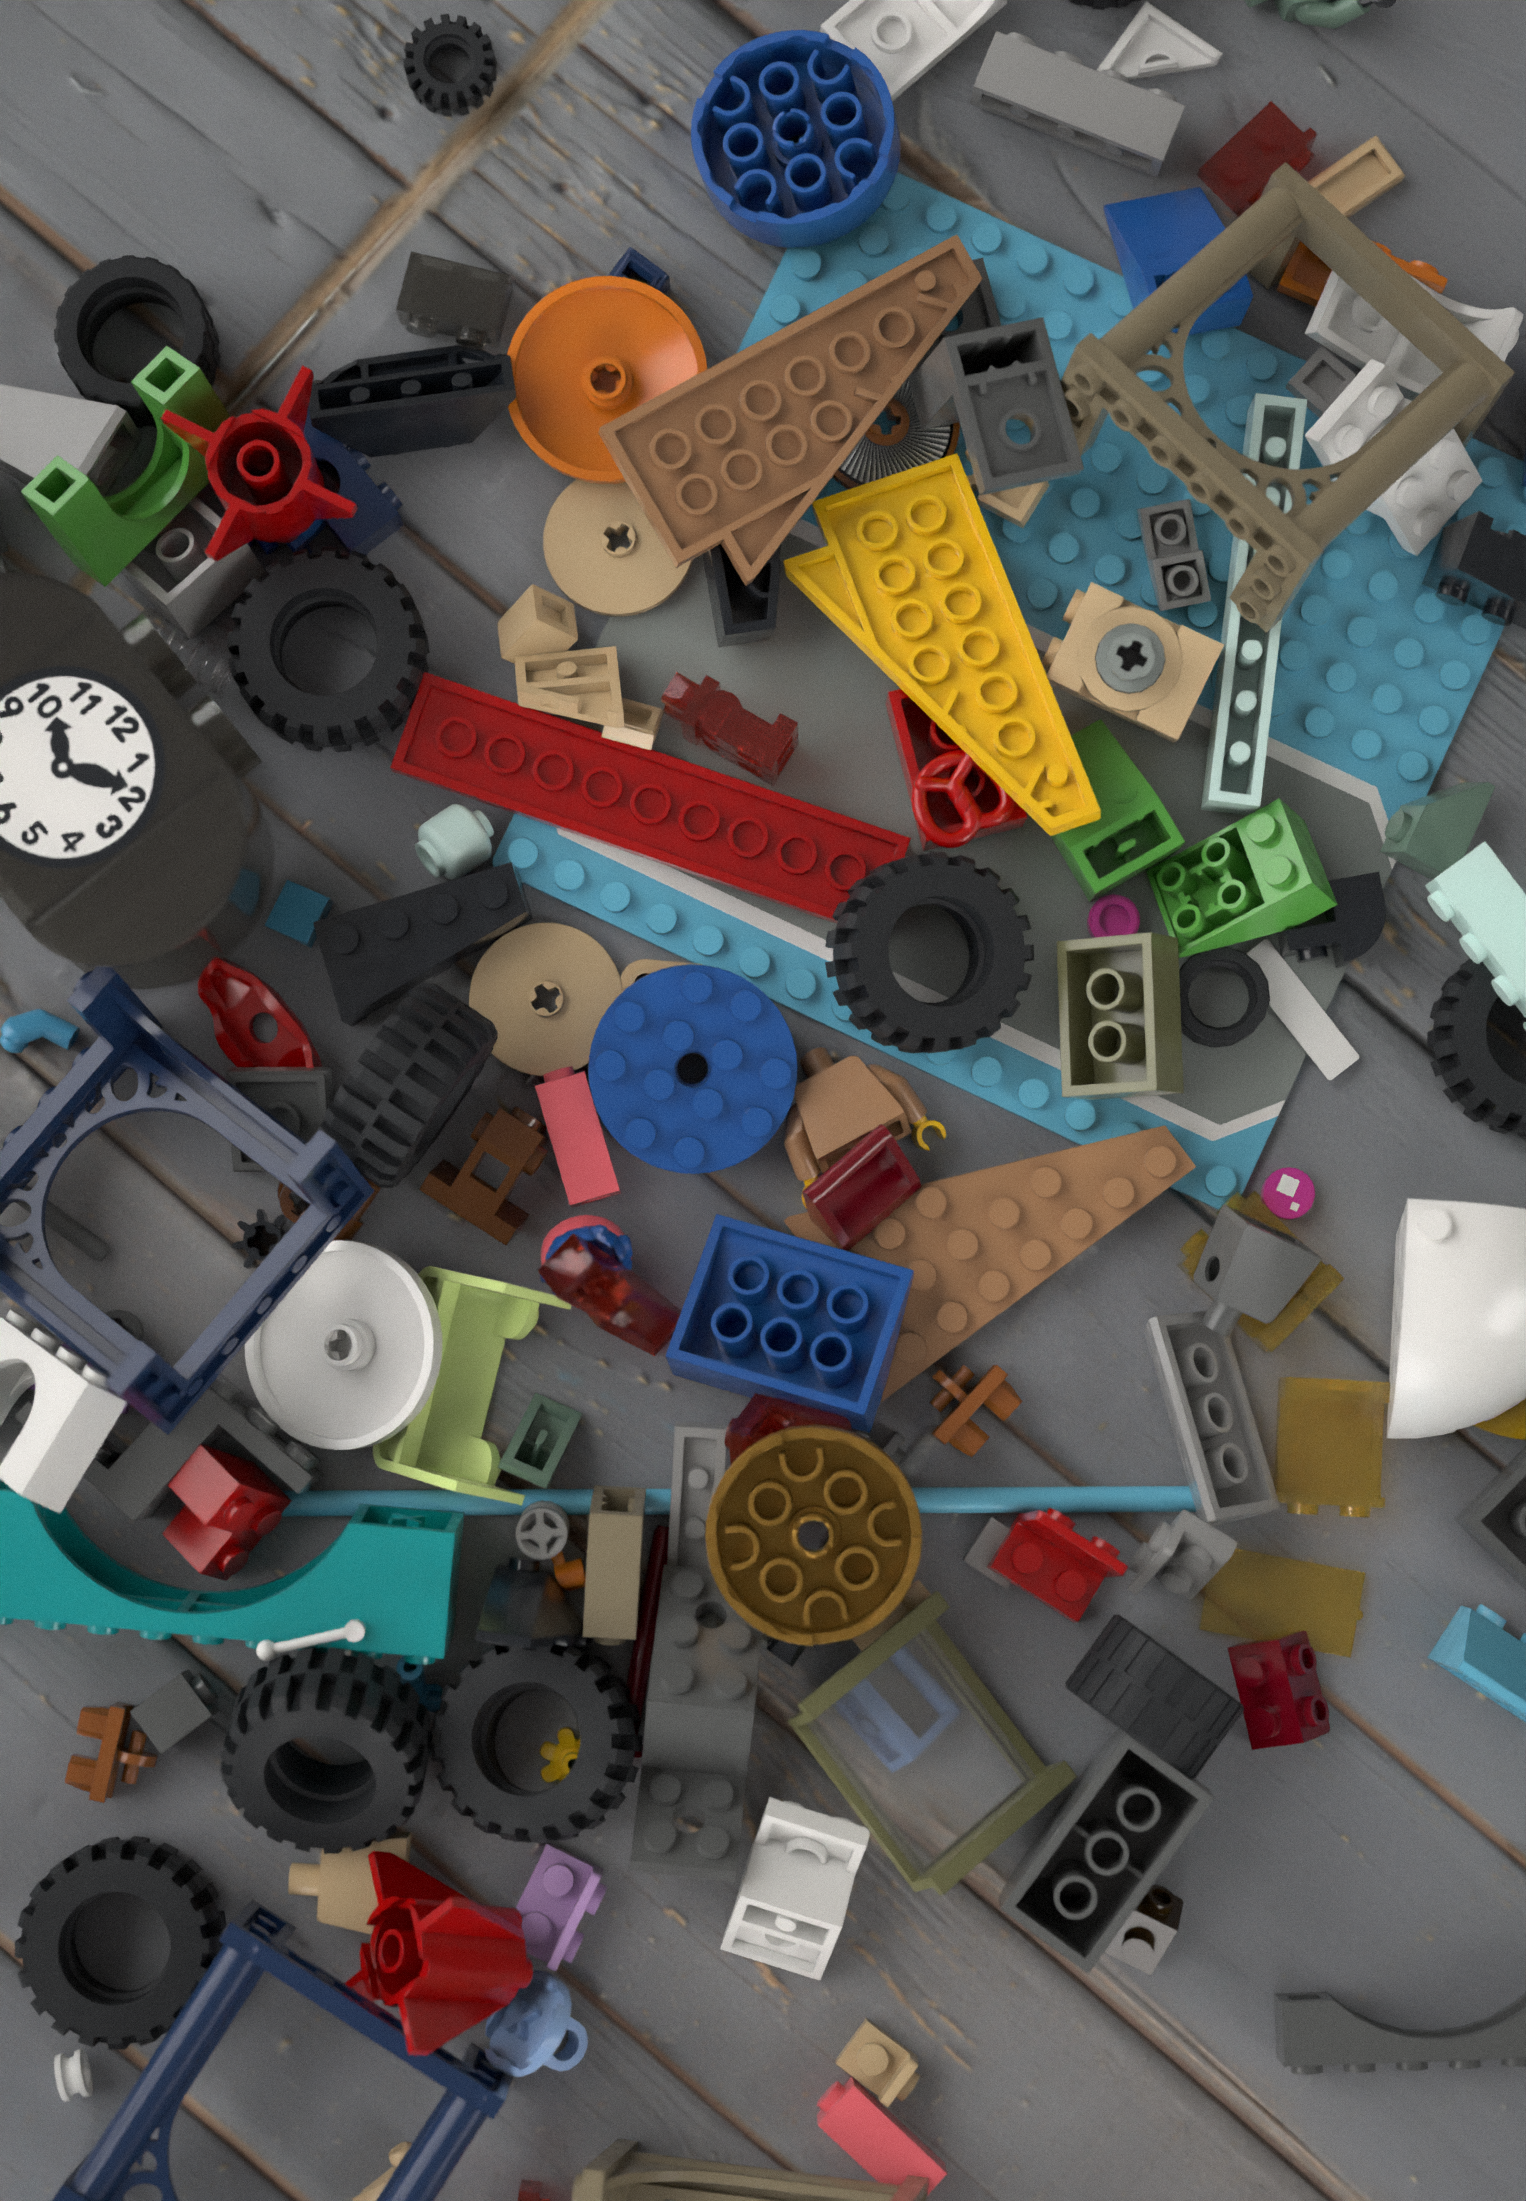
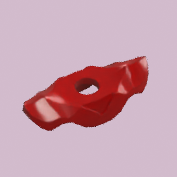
M213 957L207 963L198 981V995L212 1015L214 1035L220 1048L236 1067H323L303 1022L273 987L248 969L227 958ZM259 1013L270 1014L277 1023V1035L271 1042L260 1040L254 1033L253 1022Z

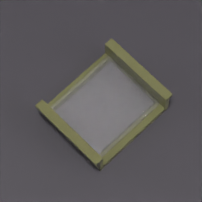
M937 1590L797 1704L801 1711L787 1721L914 1892L933 1887L941 1896L1073 1782L1077 1776L1065 1760L1049 1766L1043 1764L935 1620L950 1608Z

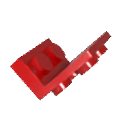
M1048 1508L1046 1513L1037 1510L1018 1514L1009 1528L1010 1531L987 1568L1073 1623L1079 1622L1103 1579L1123 1576L1128 1569L1126 1564L1117 1559L1120 1551L1096 1536H1093L1090 1541L1073 1531L1076 1523L1055 1509Z

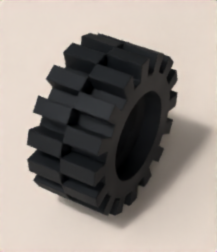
M449 14L440 15L441 23L434 25L432 18L424 21V31L421 32L416 27L411 33L413 42H406L404 49L406 59H403L404 69L410 90H413L414 98L420 104L424 101L427 110L435 114L437 108L442 109L443 116L452 117V110L459 109L460 115L463 116L469 114L468 106L474 104L478 109L484 104L483 96H491L494 90L492 82L497 80L495 54L492 49L491 40L487 34H482L481 26L476 22L469 26L467 18L460 15L457 16L456 22H451ZM446 49H456L463 52L470 61L467 74L461 80L452 83L437 79L431 71V64L439 52Z

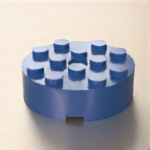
M788 30L767 34L742 45L729 54L714 69V77L706 87L701 99L697 98L691 121V145L706 191L715 208L730 225L744 235L761 243L785 248H804L839 239L858 228L874 214L894 183L900 161L901 143L898 123L887 84L879 70L864 53L856 47L853 50L845 44L830 39L829 34L810 30ZM804 135L797 144H794V141H788L794 136Z
M696 964L676 965L660 969L638 979L621 992L608 1007L600 1020L591 1044L588 1068L589 1085L592 1099L603 1124L617 1142L632 1155L654 1167L667 1171L688 1174L709 1173L723 1170L749 1158L759 1151L778 1131L786 1118L795 1094L797 1056L794 1041L784 1017L776 1005L758 987L743 977L718 967ZM696 1053L706 1060L707 1073L700 1081L686 1082L679 1076L677 1065L684 1055Z

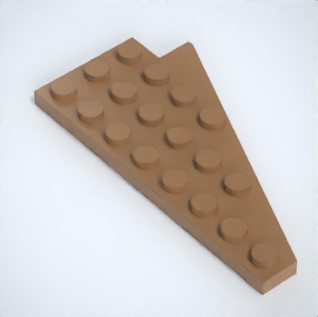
M957 234L599 428L598 434L676 568L721 544L744 585L746 586L753 582L983 278Z
M1164 1125L921 1184L919 1190L851 1248L849 1252L914 1270V1277L887 1383L880 1403L1196 1168V1165L1168 1128ZM808 1212L792 1215L784 1220L794 1236L838 1248L810 1220Z

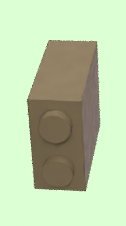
M594 1485L589 1512L583 1637H594V1641L602 1645H621L626 1642V1639L636 1640L640 1609L646 1488Z

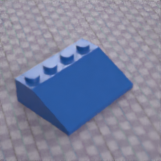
M716 1214L665 1357L675 1376L870 1433L887 1383L914 1277V1270Z

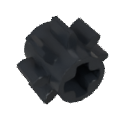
M258 1209L256 1214L257 1222L251 1225L242 1221L237 1223L239 1228L245 1231L243 1241L233 1243L232 1248L245 1250L249 1255L243 1265L245 1268L251 1269L258 1260L264 1261L268 1256L264 1250L254 1247V1240L262 1237V1229L266 1228L267 1233L277 1236L278 1243L286 1235L282 1229L287 1222L285 1215H279L273 1223L268 1222L265 1210ZM273 1244L269 1247V1253L275 1248L277 1244Z

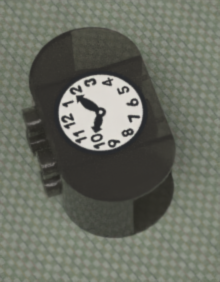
M1 573L0 897L40 944L58 956L72 961L75 966L85 973L93 971L96 967L112 968L131 989L135 990L166 988L197 978L213 957L228 959L242 946L259 923L271 894L275 871V851L271 828L261 804L241 781L244 776L261 764L262 760L209 694L186 712L177 700L197 685L198 682L143 613H140L122 629L118 630L97 603L74 587L40 575Z

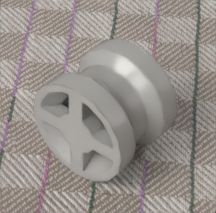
M541 1500L531 1503L523 1510L516 1526L515 1537L518 1546L526 1555L534 1559L545 1560L556 1556L562 1551L567 1542L570 1528L568 1515L560 1505L552 1501ZM545 1521L549 1522V1523L551 1524V1526H556V1527H550V1525L547 1524V1523H545Z

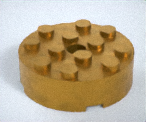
M802 1425L786 1428L760 1439L747 1448L732 1463L719 1482L712 1497L706 1521L705 1536L710 1569L721 1594L739 1616L759 1631L776 1639L801 1645L825 1644L848 1640L867 1632L882 1622L897 1607L907 1593L915 1577L922 1548L921 1519L917 1501L906 1476L899 1466L885 1451L867 1438L842 1428L827 1425ZM817 1520L825 1524L830 1533V1538L826 1545L819 1549H809L800 1542L798 1531L800 1526L807 1521Z

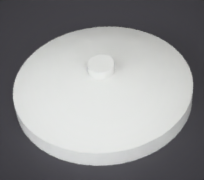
M345 1240L332 1241L245 1344V1360L250 1383L257 1399L268 1416L281 1429L297 1440L311 1446L331 1450L370 1447L402 1431L415 1419L428 1401L434 1389L442 1359V1330L438 1311L431 1293L417 1272L399 1256L387 1249L365 1242Z

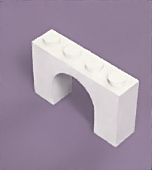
M10 1309L6 1316L0 1314V1427L18 1398L33 1384H35L36 1390L29 1418L0 1466V1479L19 1495L61 1513L127 1404V1401L104 1383L109 1376L87 1365L88 1362L80 1355L61 1346L63 1342L37 1328L38 1324Z

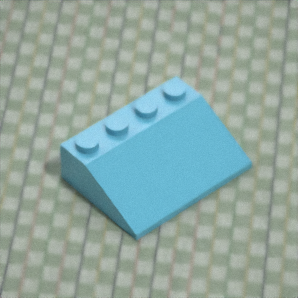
M1480 1604L1476 1611L1461 1605L1427 1658L1526 1723V1633H1523L1520 1640L1502 1629L1507 1621L1486 1606Z

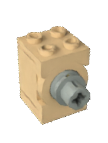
M1093 582L1090 583L1086 593L1076 589L1063 616V621L1071 624L1064 640L1053 637L1041 662L1043 668L1048 671L1047 678L1050 685L1054 687L1058 685L1059 689L1149 732L1153 730V734L1172 743L1178 741L1224 644L1182 624L1180 626L1167 620L1154 611L1144 609L1129 602L1124 597Z

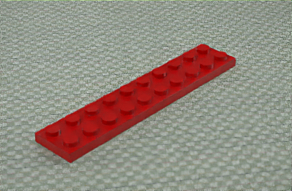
M427 672L423 674L390 766L392 772L836 924L838 921L832 916L838 903L845 902L850 897L848 890L857 880L868 877L871 870L882 864L904 858L911 838L652 749L647 750L601 737L602 732L535 709L519 706V704Z

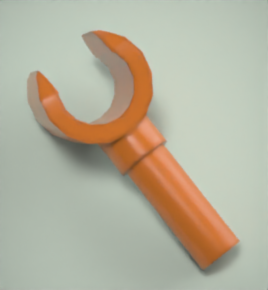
M563 1551L551 1558L557 1582L563 1589L571 1591L585 1587L586 1571L582 1558L566 1562Z

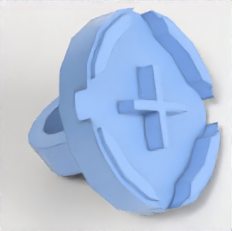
M534 1970L530 1984L526 1988H519L517 1995L505 2008L488 2018L485 2036L490 2038V2049L485 2048V2054L494 2068L510 2076L522 2077L535 2072L543 2064L553 2070L566 2071L581 2061L588 2047V2035L585 2028L578 2021L570 2017L572 2003L570 1992L566 1985L548 1972ZM567 2030L568 2041L566 2046L559 2053L553 2054L560 2045Z

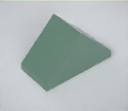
M535 1392L498 1468L542 1488H549L583 1413Z

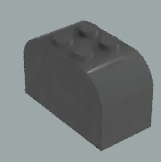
M1118 1728L1090 1762L1012 1872L999 1896L1000 1909L1089 1974L1214 1799L1213 1794L1209 1788L1198 1780L1192 1779L1178 1771Z

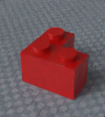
M200 1444L167 1484L185 1503V1506L163 1531L162 1535L200 1574L227 1581L246 1565L249 1553L261 1538L277 1527L283 1511L292 1500L254 1462Z

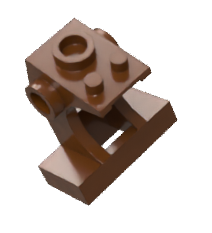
M517 1106L514 1107L510 1114L501 1108L498 1109L495 1115L486 1112L470 1136L477 1143L462 1169H458L443 1159L428 1173L419 1190L507 1246L520 1232L530 1214L509 1202V1197L523 1172L532 1177L547 1156L548 1150L543 1148L548 1141L543 1136L547 1127ZM487 1153L510 1167L498 1190L475 1175Z

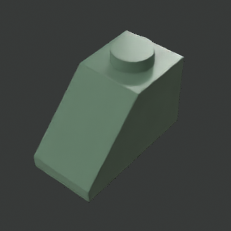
M1462 782L1401 805L1399 811L1393 814L1386 825V839L1380 852L1429 879L1436 878L1465 856L1496 786L1489 782Z

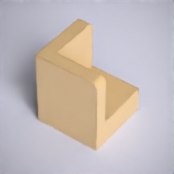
M534 584L522 594L497 624L501 658L514 664V656L568 651L578 640L574 604Z

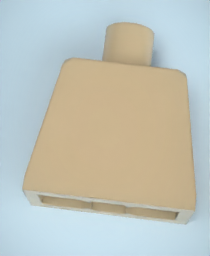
M396 1832L379 1843L374 1838L372 1839L371 1846L357 1851H352L351 1847H344L339 1854H324V1849L322 1848L320 1864L292 1862L288 1882L289 1895L318 1896L317 1921L372 1934L374 1926L366 1924L378 1903L368 1855L372 1851L391 1852L410 1863L412 1832Z

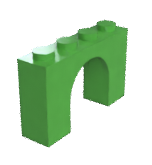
M168 346L131 381L153 415L157 427V441L153 456L144 472L132 485L115 495L103 497L89 477L57 455L21 491L72 563L104 587L210 482L205 457L163 423L161 417L164 411L167 409L215 433L223 421L230 418L229 413L201 369Z

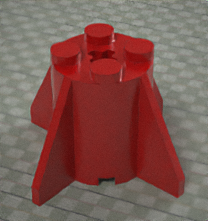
M302 365L278 412L256 409L251 410L252 413L242 414L237 418L232 416L223 421L215 433L167 409L164 411L161 417L163 423L205 457L209 481L226 511L205 550L207 557L219 561L253 539L268 543H290L296 540L301 533L307 531L315 519L354 517L358 509L356 503L324 488L322 474L312 450L304 437L314 378L311 369Z
M372 1851L368 1855L378 1905L370 1914L366 1925L374 1926L371 1934L370 1943L361 1942V1970L347 1980L345 1984L371 2001L383 2000L384 2003L382 2005L399 2007L408 2055L426 2056L505 2008L517 1995L519 1988H526L530 1984L533 1976V1964L526 1953L522 1916L517 1908L476 1903L391 1852Z

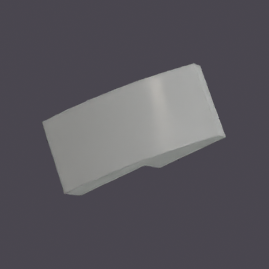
M1190 499L1137 509L1145 554L1159 610L1164 611L1211 601L1203 551L1198 548Z

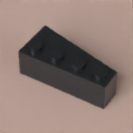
M1481 511L1444 527L1422 584L1437 590L1435 596L1446 603L1456 606H1464L1467 603L1483 610L1481 616L1492 623L1503 626H1510L1513 623L1526 629V536L1516 530H1509L1508 533L1491 529L1494 518Z

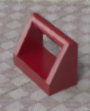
M879 1124L802 1191L810 1220L839 1249L849 1251L919 1190L921 1182L893 1135L884 1125Z

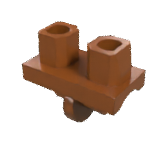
M964 1364L951 1379L941 1370H938L932 1376L942 1387L929 1402L936 1410L941 1413L953 1399L959 1402L931 1433L942 1444L945 1445L949 1442L953 1447L966 1455L974 1456L989 1439V1436L970 1419L973 1413L984 1404L998 1418L1005 1421L1022 1403V1400L1012 1386L1004 1380L1008 1374L997 1364L993 1365L967 1394L962 1389L975 1374Z
M117 1702L110 1707L84 1706L81 1709L76 1734L99 1739L102 1742L98 1758L80 1754L71 1755L65 1783L80 1790L90 1792L88 1800L105 1803L106 1798L113 1797L121 1762L125 1763L121 1782L136 1784L140 1766L156 1767L158 1755L144 1751L147 1739L144 1731L133 1729L129 1747H124L132 1716L130 1711L134 1707L133 1704Z

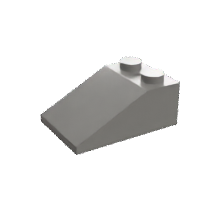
M144 470L141 473H139L119 492L125 490L130 485H132L141 476ZM196 496L121 571L142 595L190 640L237 599L253 578L258 580L265 573V570L248 544H245L219 561L207 557L205 550L222 519Z

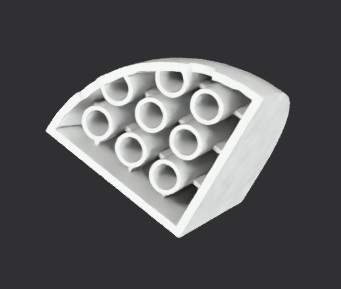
M1408 1198L1396 1233L1387 1419V1438L1415 1439L1452 1433L1484 1420L1493 1419L1526 1398V1209L1484 1203Z

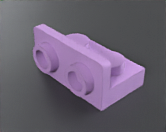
M550 1842L546 1844L516 1906L522 1916L526 1953L547 1962L546 1967L555 1972L561 1960L571 1964L585 1935L577 1931L576 1928L584 1912L595 1915L608 1886L599 1883L604 1871L603 1868Z

